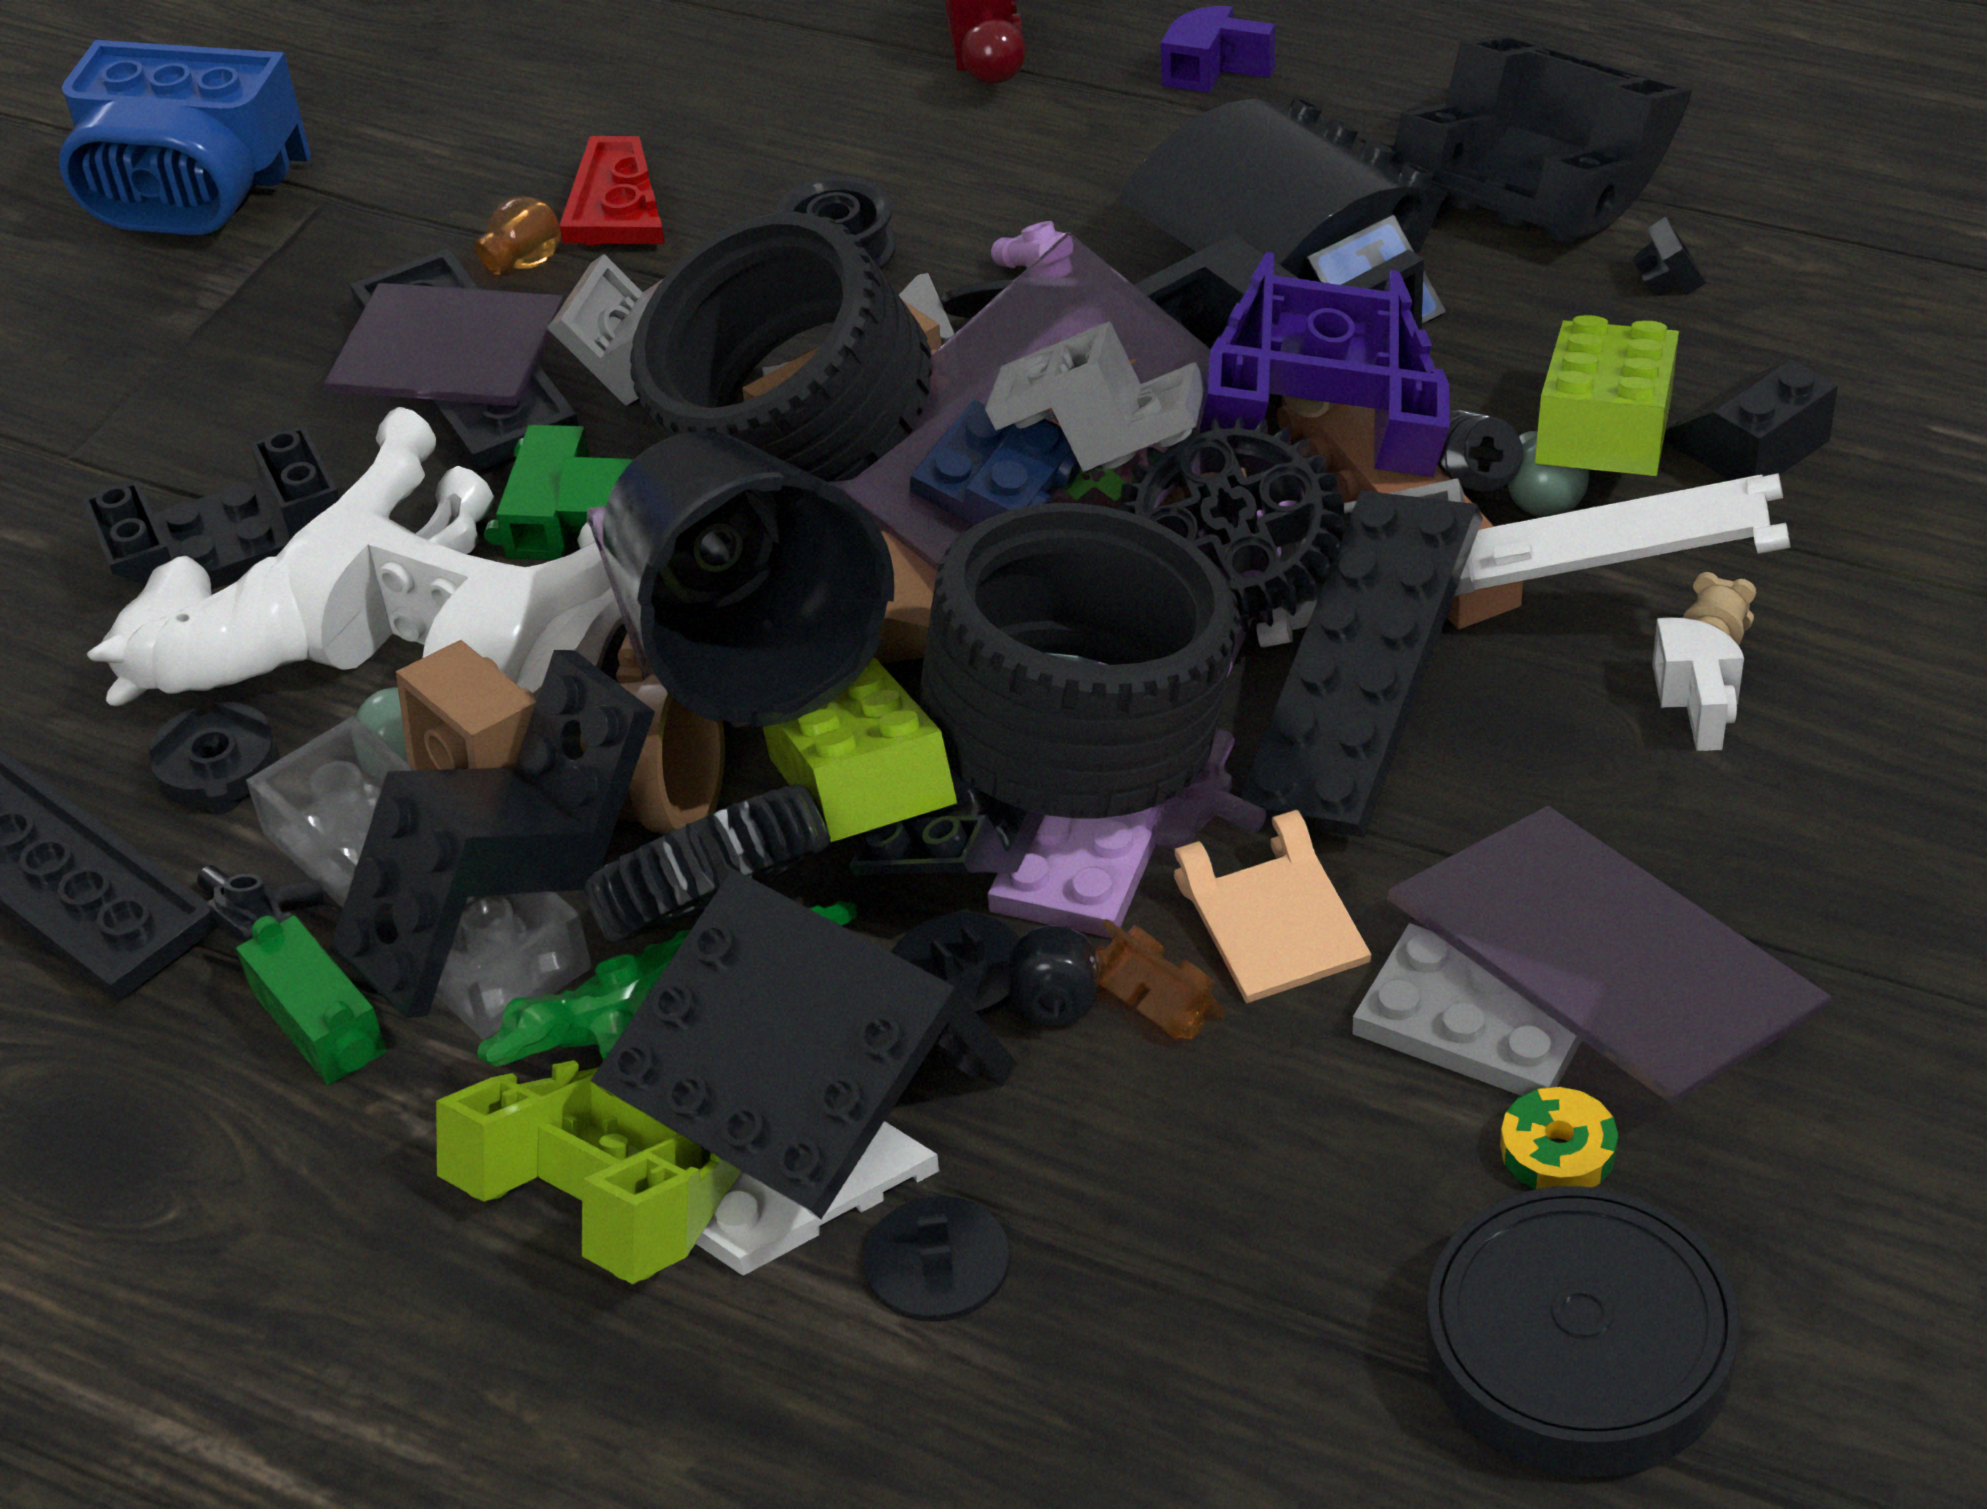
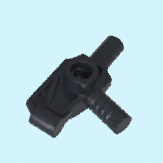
M214 865L204 867L197 877L198 885L214 897L207 903L211 909V917L222 928L229 930L230 935L239 938L242 942H247L253 938L252 927L261 917L272 916L278 923H281L293 916L288 911L324 905V895L320 880L270 888L259 875L240 874L229 877Z

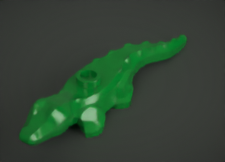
M838 900L833 906L825 908L814 906L810 908V910L840 926L849 923L858 915L855 903ZM679 931L673 939L658 945L649 944L638 954L619 955L601 962L595 968L596 975L588 979L575 991L565 990L560 995L546 994L545 996L512 999L505 1007L499 1031L492 1038L483 1040L478 1046V1059H481L486 1064L497 1067L549 1050L559 1044L562 1049L595 1044L599 1046L600 1054L604 1061L690 931Z

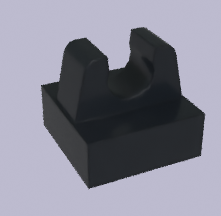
M1667 217L1647 228L1653 241L1633 257V261L1642 273L1641 277L1652 294H1658L1679 284L1686 295L1706 284L1690 251Z

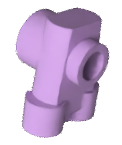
M1052 221L1028 226L1021 231V235L1015 238H999L994 242L991 249L992 259L998 266L1008 268L1026 266L1030 280H1062L1073 273L1069 260L1074 251L1073 242L1066 233L1055 231Z

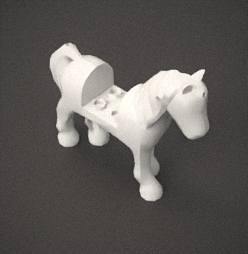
M398 407L390 411L379 425L376 441L381 449L373 465L335 504L297 532L276 557H268L256 563L237 582L214 595L211 592L210 577L205 569L188 556L176 557L153 570L143 591L119 613L102 643L91 649L87 656L92 661L107 662L118 677L107 692L106 701L110 705L119 706L137 699L148 689L159 688L167 694H177L189 690L209 691L213 688L233 685L251 677L270 673L277 667L296 661H304L305 659L341 670L356 668L369 659L392 634L398 635L407 641L424 644L423 658L462 640L483 658L488 657L493 660L505 676L521 689L526 688L530 690L538 699L554 650H575L597 668L601 669L606 650L616 630L624 622L631 621L605 553L602 533L604 512L593 515L582 527L577 540L580 550L556 560L530 567H522L470 556L467 554L479 543L476 523L484 519L491 512L494 496L487 482L474 471L456 466L447 470L437 485L435 496L438 507L429 522L416 534L390 520L389 516L393 509L408 497L424 479L425 473L421 462L434 452L436 437L429 424L416 412Z

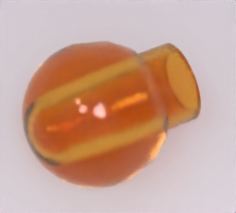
M530 196L511 197L503 201L491 214L487 225V233L473 243L475 252L483 265L495 276H501L512 267L516 269L534 268L546 263L556 252L560 241L559 222L553 210L543 201Z

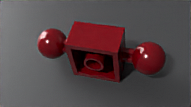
M945 0L947 23L957 71L968 70L973 77L989 84L1003 83L1019 72L1025 60L1026 47L1022 34L1020 14L1017 13V0Z

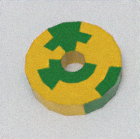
M1563 1087L1542 1088L1519 1097L1506 1111L1501 1128L1500 1149L1504 1165L1513 1176L1534 1190L1561 1186L1593 1188L1601 1184L1613 1169L1617 1151L1618 1131L1614 1117L1597 1099L1578 1090ZM1559 1138L1564 1139L1567 1142L1557 1143L1552 1141L1551 1139Z

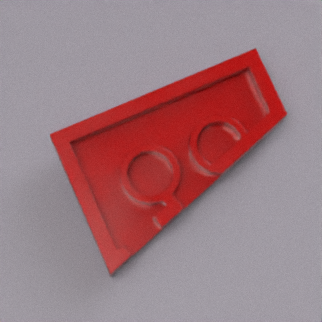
M640 136L589 137L559 225L562 243H579L588 246L601 244H665L662 224L658 215Z

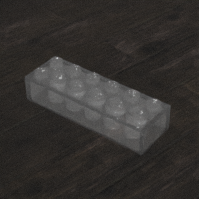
M351 716L250 777L246 782L263 833L312 880H320L322 889L343 908L387 771L415 769L356 717ZM555 892L468 897L435 995L480 1038L485 1040L500 1029L505 1007L512 999L553 994L592 968L580 914Z

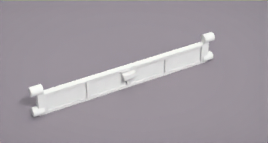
M1779 473L1762 476L1761 474L1478 530L1471 549L1475 590L1754 537L1758 554L1791 548L1787 524L1770 525L1767 501L1783 498ZM1281 607L1273 610L1274 623L1271 627L1266 622L1257 624V636L1262 648L1293 641L1292 628L1286 617V611Z

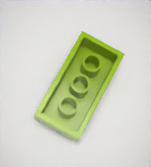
M1593 315L1577 316L1573 318V321L1563 320L1541 394L1535 464L1657 476L1672 397L1679 331L1667 330L1665 324L1656 321H1636L1631 326L1609 325L1607 319Z
M874 656L859 677L831 702L798 719L762 727L770 759L790 786L798 784L809 789L826 822L825 826L831 837L830 842L957 804L941 730Z

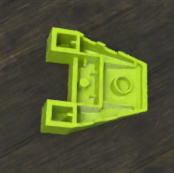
M575 1060L553 1064L552 1077L517 1084V1077L510 1073L491 1077L436 1100L438 1177L483 1202L500 1198L506 1195L509 1190L538 1177L582 1201V1257L631 1284L648 1279L656 1272L688 1256L715 1214L723 1197L729 1192L741 1173L739 1169L615 1096H610L591 1081L599 1067L578 1072L579 1064Z

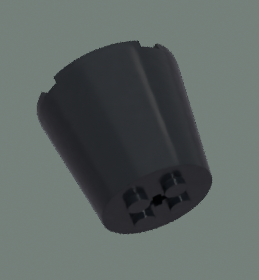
M710 431L682 433L654 444L638 455L616 481L609 495L603 517L602 533L605 553L646 661L663 687L680 704L690 711L717 723L718 719L751 722L754 727L786 723L812 713L831 702L844 692L868 666L883 640L878 633L885 617L888 601H894V570L891 555L880 528L869 513L846 492L738 438Z

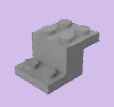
M603 254L589 265L547 329L627 406L638 399L633 389L634 382L631 380L630 375L632 366L630 352L633 348L634 333L647 303L662 280L642 292Z
M1108 321L1001 366L985 410L995 430H998L1013 423L1017 428L1033 425L1046 417L1049 409L1052 408L1082 471L1085 472L1099 465H1102L1103 469L1108 470L1121 466L1131 460L1139 449L1154 443H1158L1159 447H1167L1189 436L1192 428L1196 427L1206 382L1197 363L1194 362L1140 384L1111 321Z

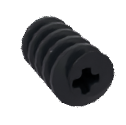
M1449 410L1450 428L1437 465L1451 480L1458 478L1461 487L1477 492L1495 491L1507 485L1518 473L1523 460L1522 442L1517 431L1505 420L1464 410Z

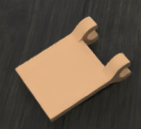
M1298 810L1272 817V825L1279 836L1271 838L1270 845L1277 859L1232 874L1215 878L1208 854L1200 841L1175 849V857L1181 868L1174 870L1176 883L1182 894L1194 903L1246 1004L1371 962V953L1314 852L1307 826Z

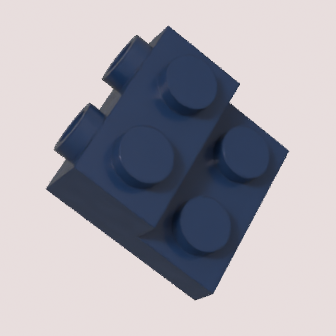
M972 399L912 473L909 491L972 525L1016 508L1050 504L1053 502L1052 496L1059 487L1067 490L1073 484L1081 469L1059 425L1043 418L1028 427L1017 428L1013 423L995 430L985 410L986 405Z

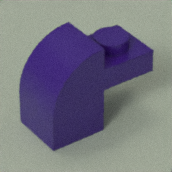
M1231 6L1204 7L1183 14L1171 24L1160 42L1162 86L1210 93L1222 71L1270 78L1275 69V24L1233 18V7Z

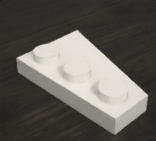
M884 1121L822 1220L741 1171L695 1244L744 1276L819 1236L820 1225L854 1207L862 1213L884 1201V1191L911 1177L918 1183L938 1172L937 1154Z

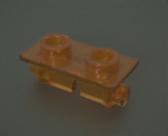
M1108 919L1104 920L1102 925L1114 939L1107 948L1100 946L1095 949L1099 964L1098 985L1110 991L1129 1006L1133 1004L1147 986L1151 990L1136 1009L1173 1038L1184 1036L1190 1040L1196 1037L1203 1028L1205 1019L1202 1014L1206 1009L1221 1019L1226 1015L1225 1011L1210 993L1216 984L1198 967L1187 960H1183L1176 967L1161 957L1166 951L1164 947L1141 928L1134 925L1126 933Z

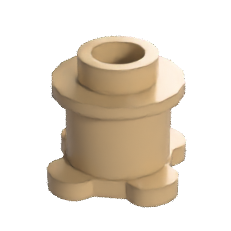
M1710 572L1699 574L1693 584V589L1698 594L1697 601L1685 611L1683 618L1710 624L1729 635L1739 646L1744 631L1751 627L1754 620V615L1749 610V607L1755 598L1756 588L1745 579L1730 581L1720 579Z

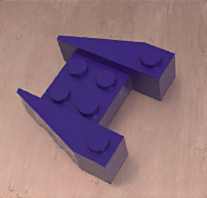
M1265 252L1251 277L1249 287L1241 302L1236 304L1229 316L1227 327L1221 337L1216 339L1210 350L1204 375L1206 384L1197 420V431L1199 433L1210 431L1211 422L1214 417L1218 419L1222 429L1234 428L1239 415L1243 418L1245 429L1255 430L1265 417L1269 394L1374 408V469L1433 477L1450 428L1449 383L1443 369H1436L1429 354L1432 344L1425 329L1419 330L1410 311L1413 301L1400 272L1390 270L1384 291L1275 276L1274 253Z

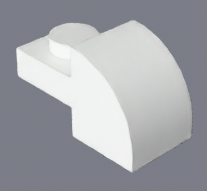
M1657 618L1652 665L1661 708L1687 706L1696 751L1722 750L1725 725L1735 723L1744 662L1743 653L1729 635L1710 624L1687 618Z

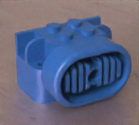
M95 40L62 85V91L74 128L60 150L59 168L61 177L71 196L84 210L98 220L116 228L180 235L212 233L222 228L231 219L253 185H277L283 181L289 171V160L308 162L311 157L284 52Z

